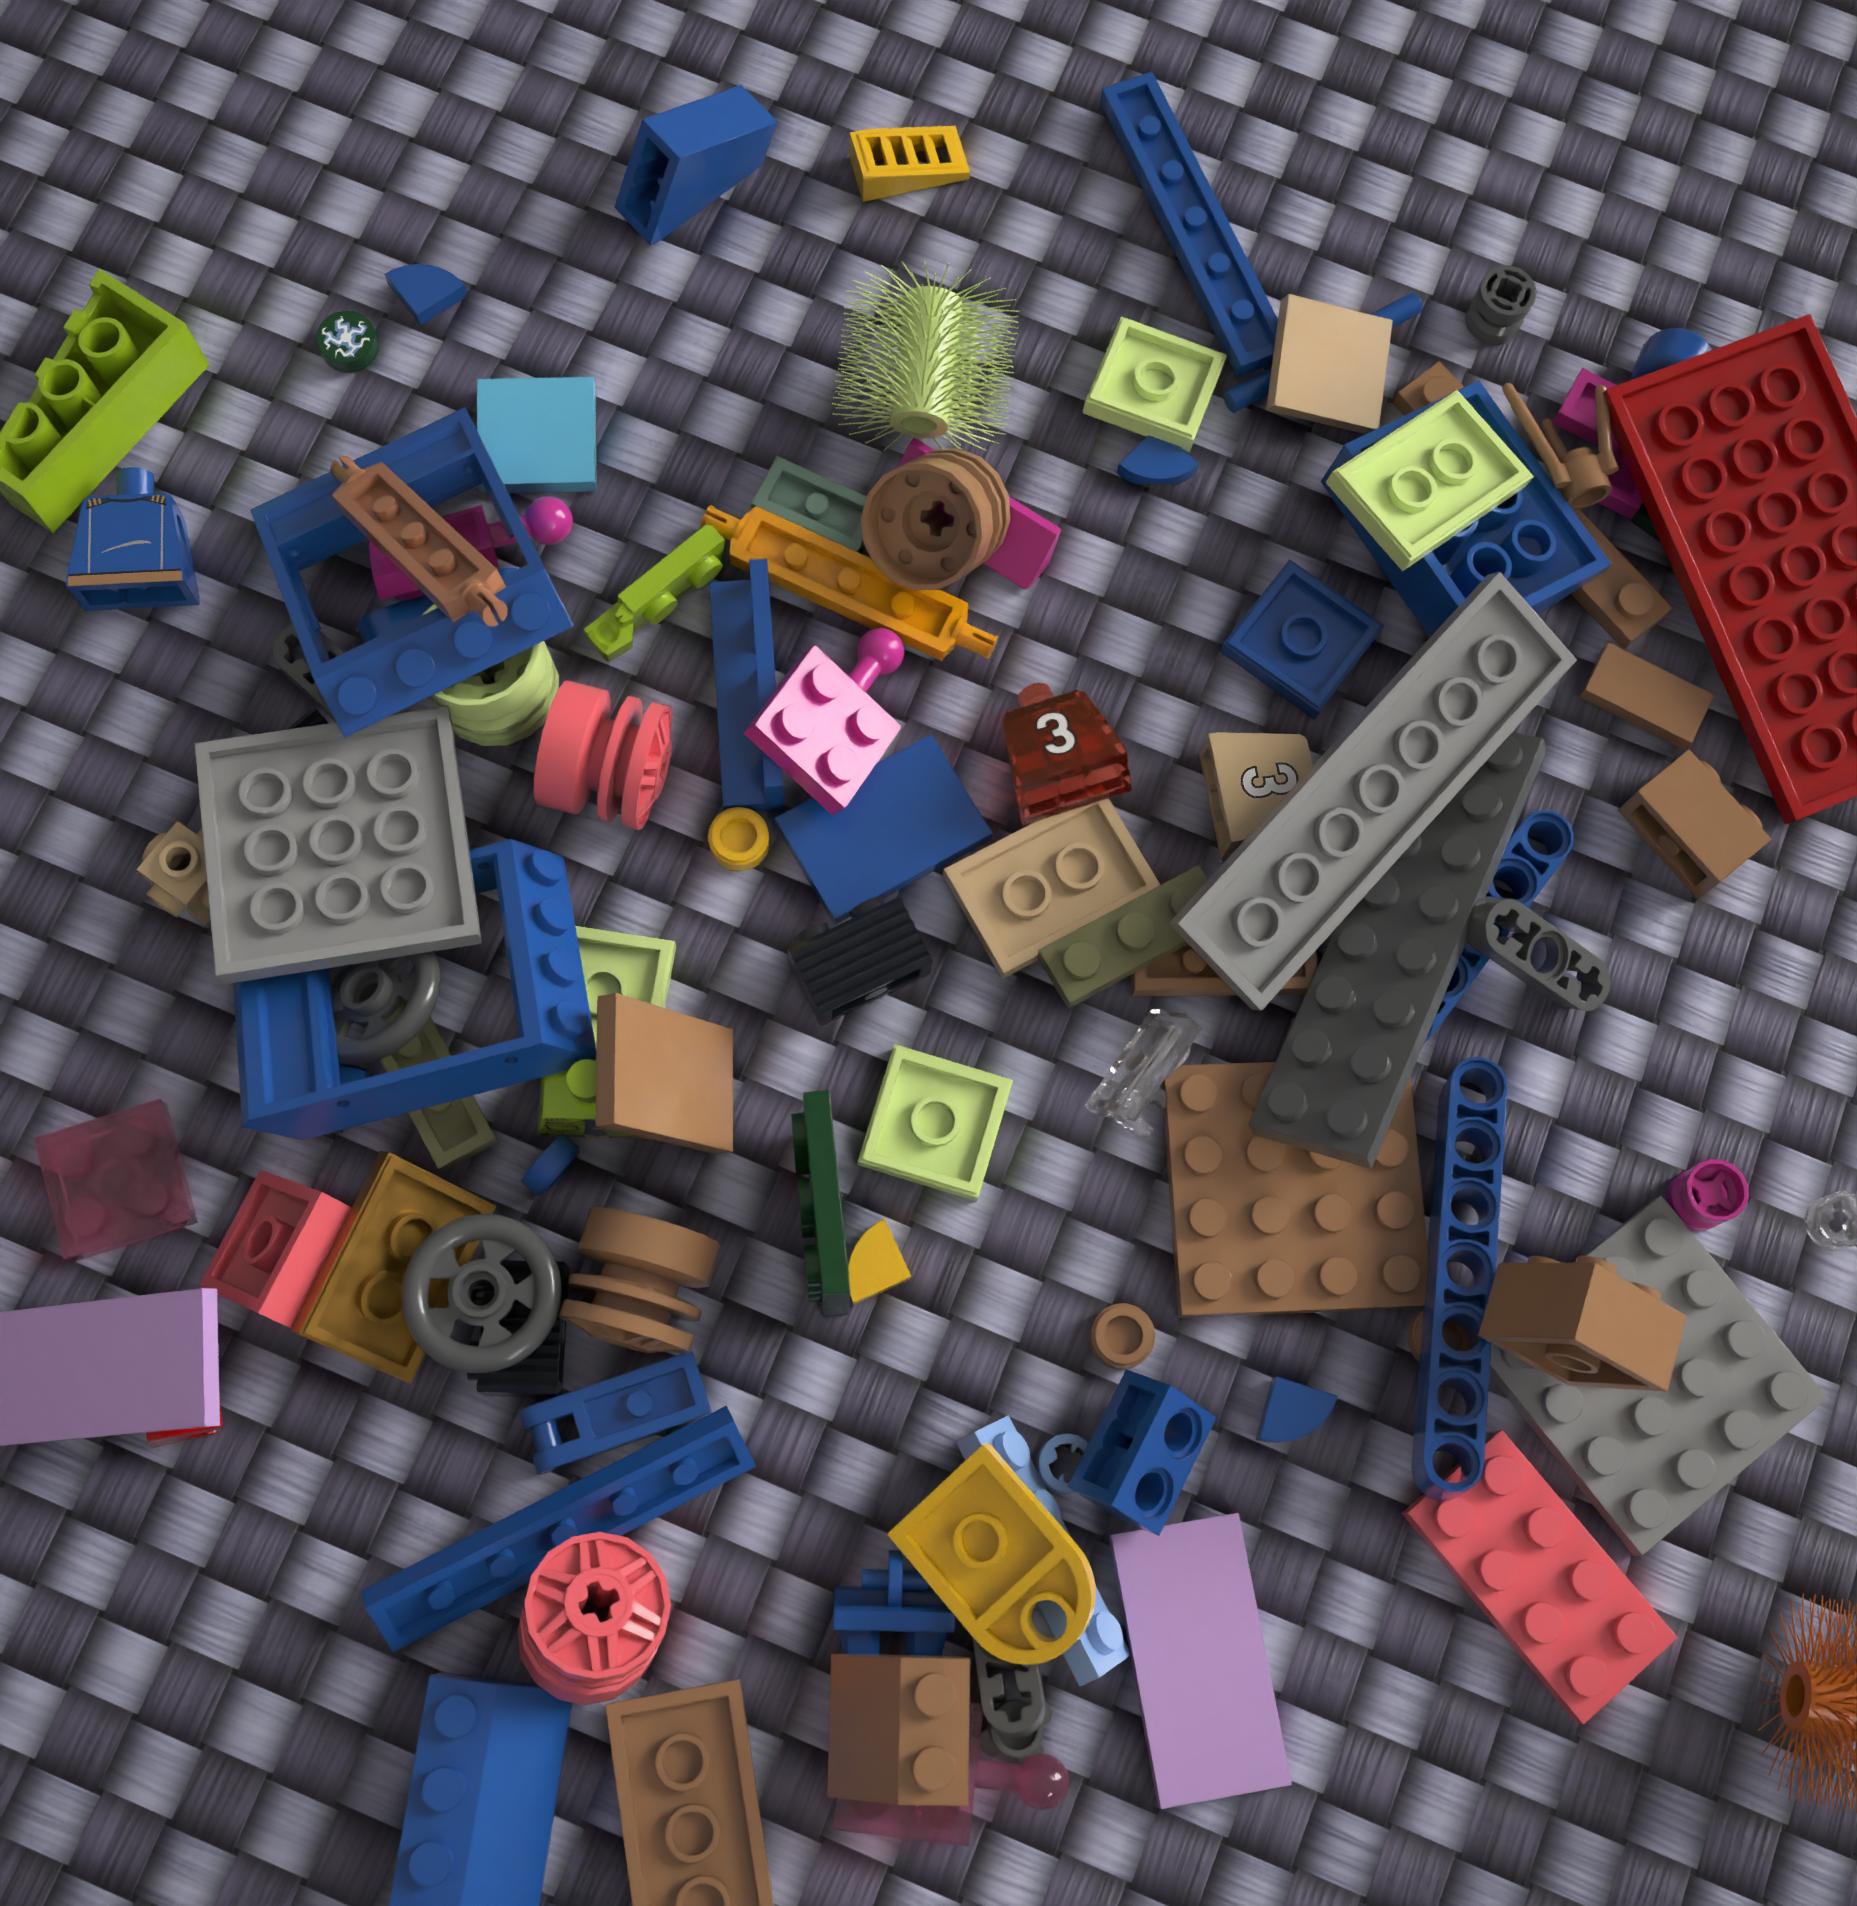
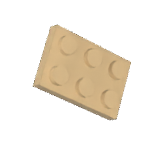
M1103 788L948 866L943 871V878L1001 979L1038 961L1037 956L1040 949L1160 886V883Z

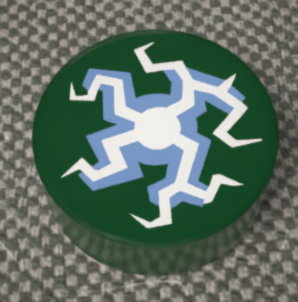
M354 311L336 312L324 319L317 330L316 340L324 361L337 371L345 373L360 371L368 367L378 353V339L371 322L360 313Z

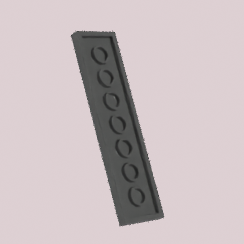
M1512 732L1336 927L1248 1123L1254 1135L1372 1169L1468 940L1467 928L1472 909L1477 900L1487 895L1546 754L1543 738Z

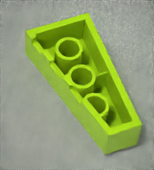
M101 269L97 270L89 284L93 294L82 311L74 309L63 329L68 335L54 359L45 357L34 376L38 381V385L27 403H17L0 432V492L13 507L52 533L64 523L210 365L183 321Z

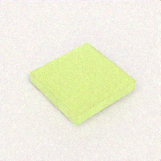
M1121 316L1085 400L1082 413L1146 437L1148 435L1180 446L1184 451L1190 452L1227 355Z
M575 926L595 1044L597 1046L598 996L618 993L665 1008L676 943L671 940Z
M894 1044L857 1165L977 1201L1013 1080Z

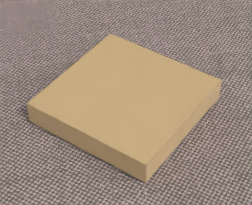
M1288 294L1280 302L1266 411L1362 434L1378 429L1393 320Z

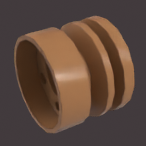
M959 448L935 449L884 474L867 494L861 515L863 543L874 565L892 582L913 590H939L960 580L973 569L988 561L1004 543L1011 521L1009 494L999 473L982 457ZM944 503L945 513L938 511V505ZM947 514L954 517V521L947 524Z
M592 1207L589 1209L577 1250L588 1258L603 1264L600 1275L586 1273L570 1274L567 1285L575 1290L594 1296L593 1301L590 1304L567 1299L561 1300L557 1317L576 1325L592 1338L645 1353L668 1351L690 1353L695 1337L690 1333L669 1326L668 1322L670 1318L690 1322L700 1321L702 1311L693 1304L676 1297L679 1286L691 1288L710 1286L721 1245L718 1241L701 1233L659 1219L617 1209Z

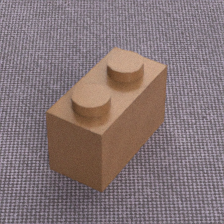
M1690 749L1639 789L1617 810L1697 899L1719 884L1772 840L1762 829L1758 816L1748 807L1740 805L1721 784L1720 777L1715 769L1708 763L1699 760Z

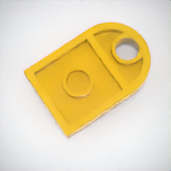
M989 1442L981 1445L887 1534L979 1645L1004 1661L1021 1665L1040 1664L1050 1661L1073 1646L1086 1631L1091 1621L1095 1607L1096 1586L1091 1566L1085 1554ZM1050 1600L1057 1603L1064 1610L1067 1626L1062 1636L1048 1638L1036 1630L1032 1621V1612L1037 1602Z

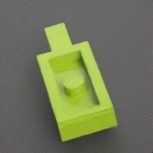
M705 524L618 595L617 603L584 628L586 639L607 662L632 649L635 630L647 621L651 625L661 622L677 606L678 601L676 597L691 585L699 589L716 577L723 567L721 561L724 560L725 539L711 524L709 526Z

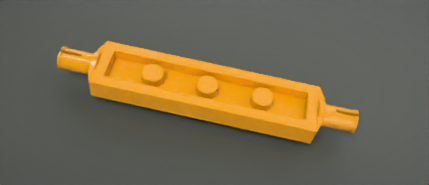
M712 505L707 508V514L704 513L700 528L705 524L708 526L711 524L723 538L731 541L729 554L731 565L750 573L749 560L767 559L770 583L870 629H889L900 637L903 644L942 661L945 656L954 650L956 645H959L988 660L998 640L997 635L994 636L967 623L968 602L941 590H913L892 582L874 565L871 558L760 507L755 506L741 520L714 508Z

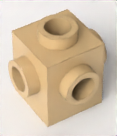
M177 821L168 832L160 833L148 844L143 853V862L136 870L152 886L146 895L157 905L176 918L184 910L200 923L206 925L211 918L203 831L201 828L195 834Z

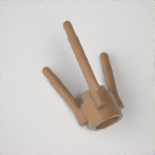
M1511 383L1503 384L1502 392L1547 466L1555 488H1560L1562 496L1572 509H1581L1605 499L1612 492L1608 475L1619 469L1612 451L1609 407L1603 395V392L1607 389L1606 386L1598 385L1595 389L1599 454L1593 455L1592 450L1588 447L1567 452L1559 433L1550 419H1544L1541 422L1543 434Z

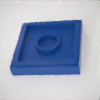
M1289 559L1223 643L1220 652L1315 719L1385 626Z

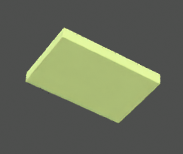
M1456 390L1334 470L1327 479L1326 484L1403 572L1525 488L1534 476L1461 393Z

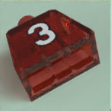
M1034 683L1028 685L1019 693L1017 700L1020 708L1007 711L1002 717L1016 801L1022 825L1132 791L1127 750L1085 692L1074 690L1054 697L1051 688L1047 684Z

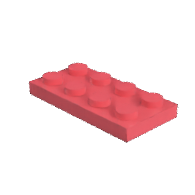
M1503 1430L1494 1431L1485 1439L1483 1471L1481 1478L1472 1488L1452 1500L1438 1501L1423 1494L1402 1512V1515L1577 1724L1584 1725L1678 1638ZM1458 1463L1441 1479L1450 1483H1458L1462 1474L1461 1465Z

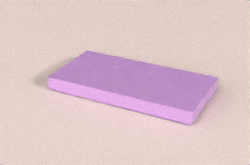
M199 1288L0 1312V1446L220 1426L217 1289Z
M1239 1513L1165 1525L1159 1536L1143 1529L1108 1535L1158 1807L1165 1809L1292 1785Z

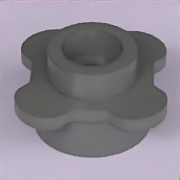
M1006 1689V1700L1002 1703H996V1711H1005L1011 1722L1022 1720L1021 1710L1025 1706L1032 1705V1700L1026 1701L1014 1698L1011 1692ZM1045 1701V1716L1039 1728L1024 1738L1011 1739L997 1733L988 1722L987 1729L979 1734L978 1742L981 1750L990 1757H995L1000 1753L1017 1757L1024 1766H1032L1038 1763L1044 1753L1043 1747L1040 1744L1044 1735V1725L1049 1723L1052 1718L1049 1704Z

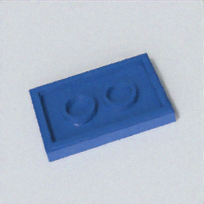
M932 734L876 763L846 808L832 816L814 798H811L775 817V826L834 925L849 918V912L860 903L878 896L884 899L990 841L992 838V831Z

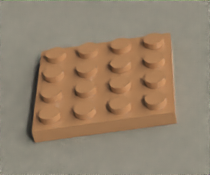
M1275 1062L1170 1065L1162 1068L1161 1085L1178 1318L1423 1308L1425 1304L1429 1256L1411 1076L1373 1167L1369 1169L1253 1134L1248 1123Z

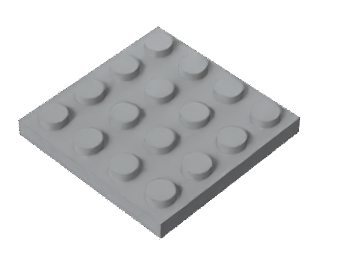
M447 706L393 714L345 738L337 723H329L195 743L215 973L222 985L482 944L452 718Z
M1662 1195L1650 1201L1583 1256H1592L1612 1263L1617 1267L1616 1275L1628 1282L1643 1284L1662 1293V1302L1687 1316L1667 1392L1568 1386L1491 1343V1378L1633 1556L1644 1555L1828 1399V1396Z

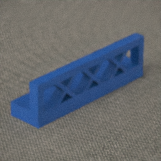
M767 559L749 560L750 580L709 582L724 811L734 807L748 808L755 812L784 810L782 769L743 733L776 690Z

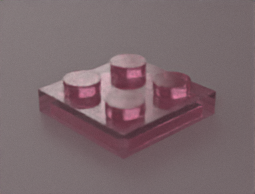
M157 1099L34 1138L64 1260L73 1263L198 1223L167 1103L163 1100Z

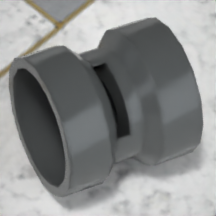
M1510 265L1497 266L1486 273L1478 286L1477 294L1473 297L1467 308L1465 316L1467 328L1475 338L1491 345L1504 344L1513 339L1536 298L1535 283L1529 274L1518 267Z

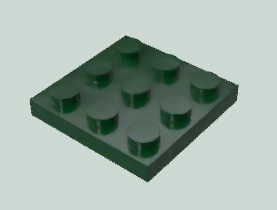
M830 1090L803 1092V1112L791 1113L796 1176L809 1175V1178L798 1179L802 1239L815 1237V1245L804 1246L808 1301H821L823 1317L848 1315L851 1291Z

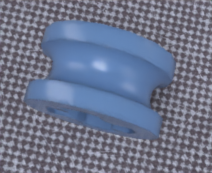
M1066 1433L1056 1435L1043 1444L1037 1454L1036 1469L1045 1487L1055 1493H1075V1491L1068 1487L1069 1483H1064V1474L1059 1475L1057 1479L1054 1478L1050 1472L1049 1464L1057 1459L1055 1450L1057 1446H1069L1068 1454L1077 1450L1083 1456L1089 1444L1086 1440L1078 1435Z

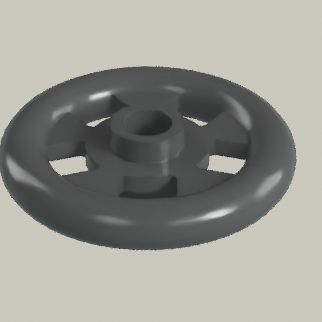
M435 951L378 960V965L364 964L357 967L360 964L357 963L330 968L332 997H334L335 993L340 992V1000L343 1004L341 1011L334 1012L338 1063L361 1065L381 1060L400 1050L419 1033L432 1014L440 991L441 970ZM409 959L415 972L402 981L394 970ZM401 1000H406L408 1003L400 1015L391 1024L388 1023L386 1019L394 1013ZM355 1022L360 1026H367L362 1039L345 1038L352 1023Z
M496 1214L464 1216L444 1224L431 1233L420 1244L409 1261L401 1291L405 1323L419 1347L438 1363L467 1373L499 1371L517 1364L528 1357L542 1344L550 1333L561 1304V1277L557 1262L548 1245L535 1231L525 1224ZM481 1240L486 1258L474 1260L459 1267L453 1249L471 1241ZM516 1251L524 1258L532 1272L531 1275L518 1284L514 1283L510 1273L501 1265L503 1260ZM430 1280H451L448 1287V1301L450 1305L448 1308L429 1307L428 1290ZM481 1282L491 1283L495 1291L491 1302L483 1306L475 1305L471 1299L473 1288ZM518 1300L531 1309V1312L522 1327L512 1334L502 1327L499 1321L507 1316L513 1307L514 1301ZM458 1320H462L472 1326L484 1327L478 1346L466 1345L451 1338Z

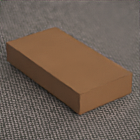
M1610 642L1601 650L1579 695V698L1683 750L1692 744L1714 697V694Z

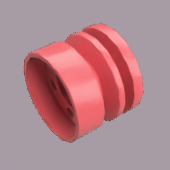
M564 681L557 690L550 706L541 735L534 773V799L536 804L572 814H579L587 804L592 792L597 791V814L599 821L612 822L621 807L623 827L635 830L642 829L649 818L654 802L661 794L669 768L672 750L670 740L672 726L671 706L652 702L642 719L643 706L641 698L628 696L620 707L615 720L610 719L611 699L608 690L573 681Z
M596 1532L571 1537L546 1554L531 1575L517 1630L521 1661L538 1686L558 1700L590 1705L614 1700L638 1683L652 1662L657 1648L665 1635L671 1609L666 1576L651 1553L627 1537ZM588 1599H593L594 1604L598 1608L610 1607L605 1622H599L598 1617L594 1613L582 1614Z

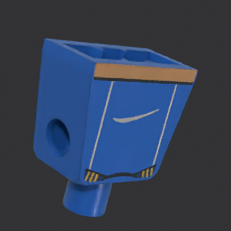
M137 467L120 469L117 472L116 495L89 496L82 502L66 577V587L85 611L200 605V596L184 516L171 495L154 493V475L146 469Z

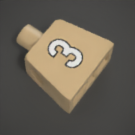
M1226 732L1208 734L1199 756L1221 860L1229 858L1313 766L1308 741L1305 736L1301 734Z

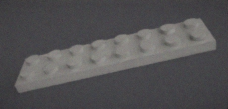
M1501 572L1488 574L1175 915L1169 924L1251 1010L1262 1011L1577 659Z

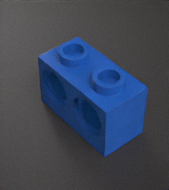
M1126 1369L1068 1487L1112 1516L1159 1536L1216 1417L1173 1386Z

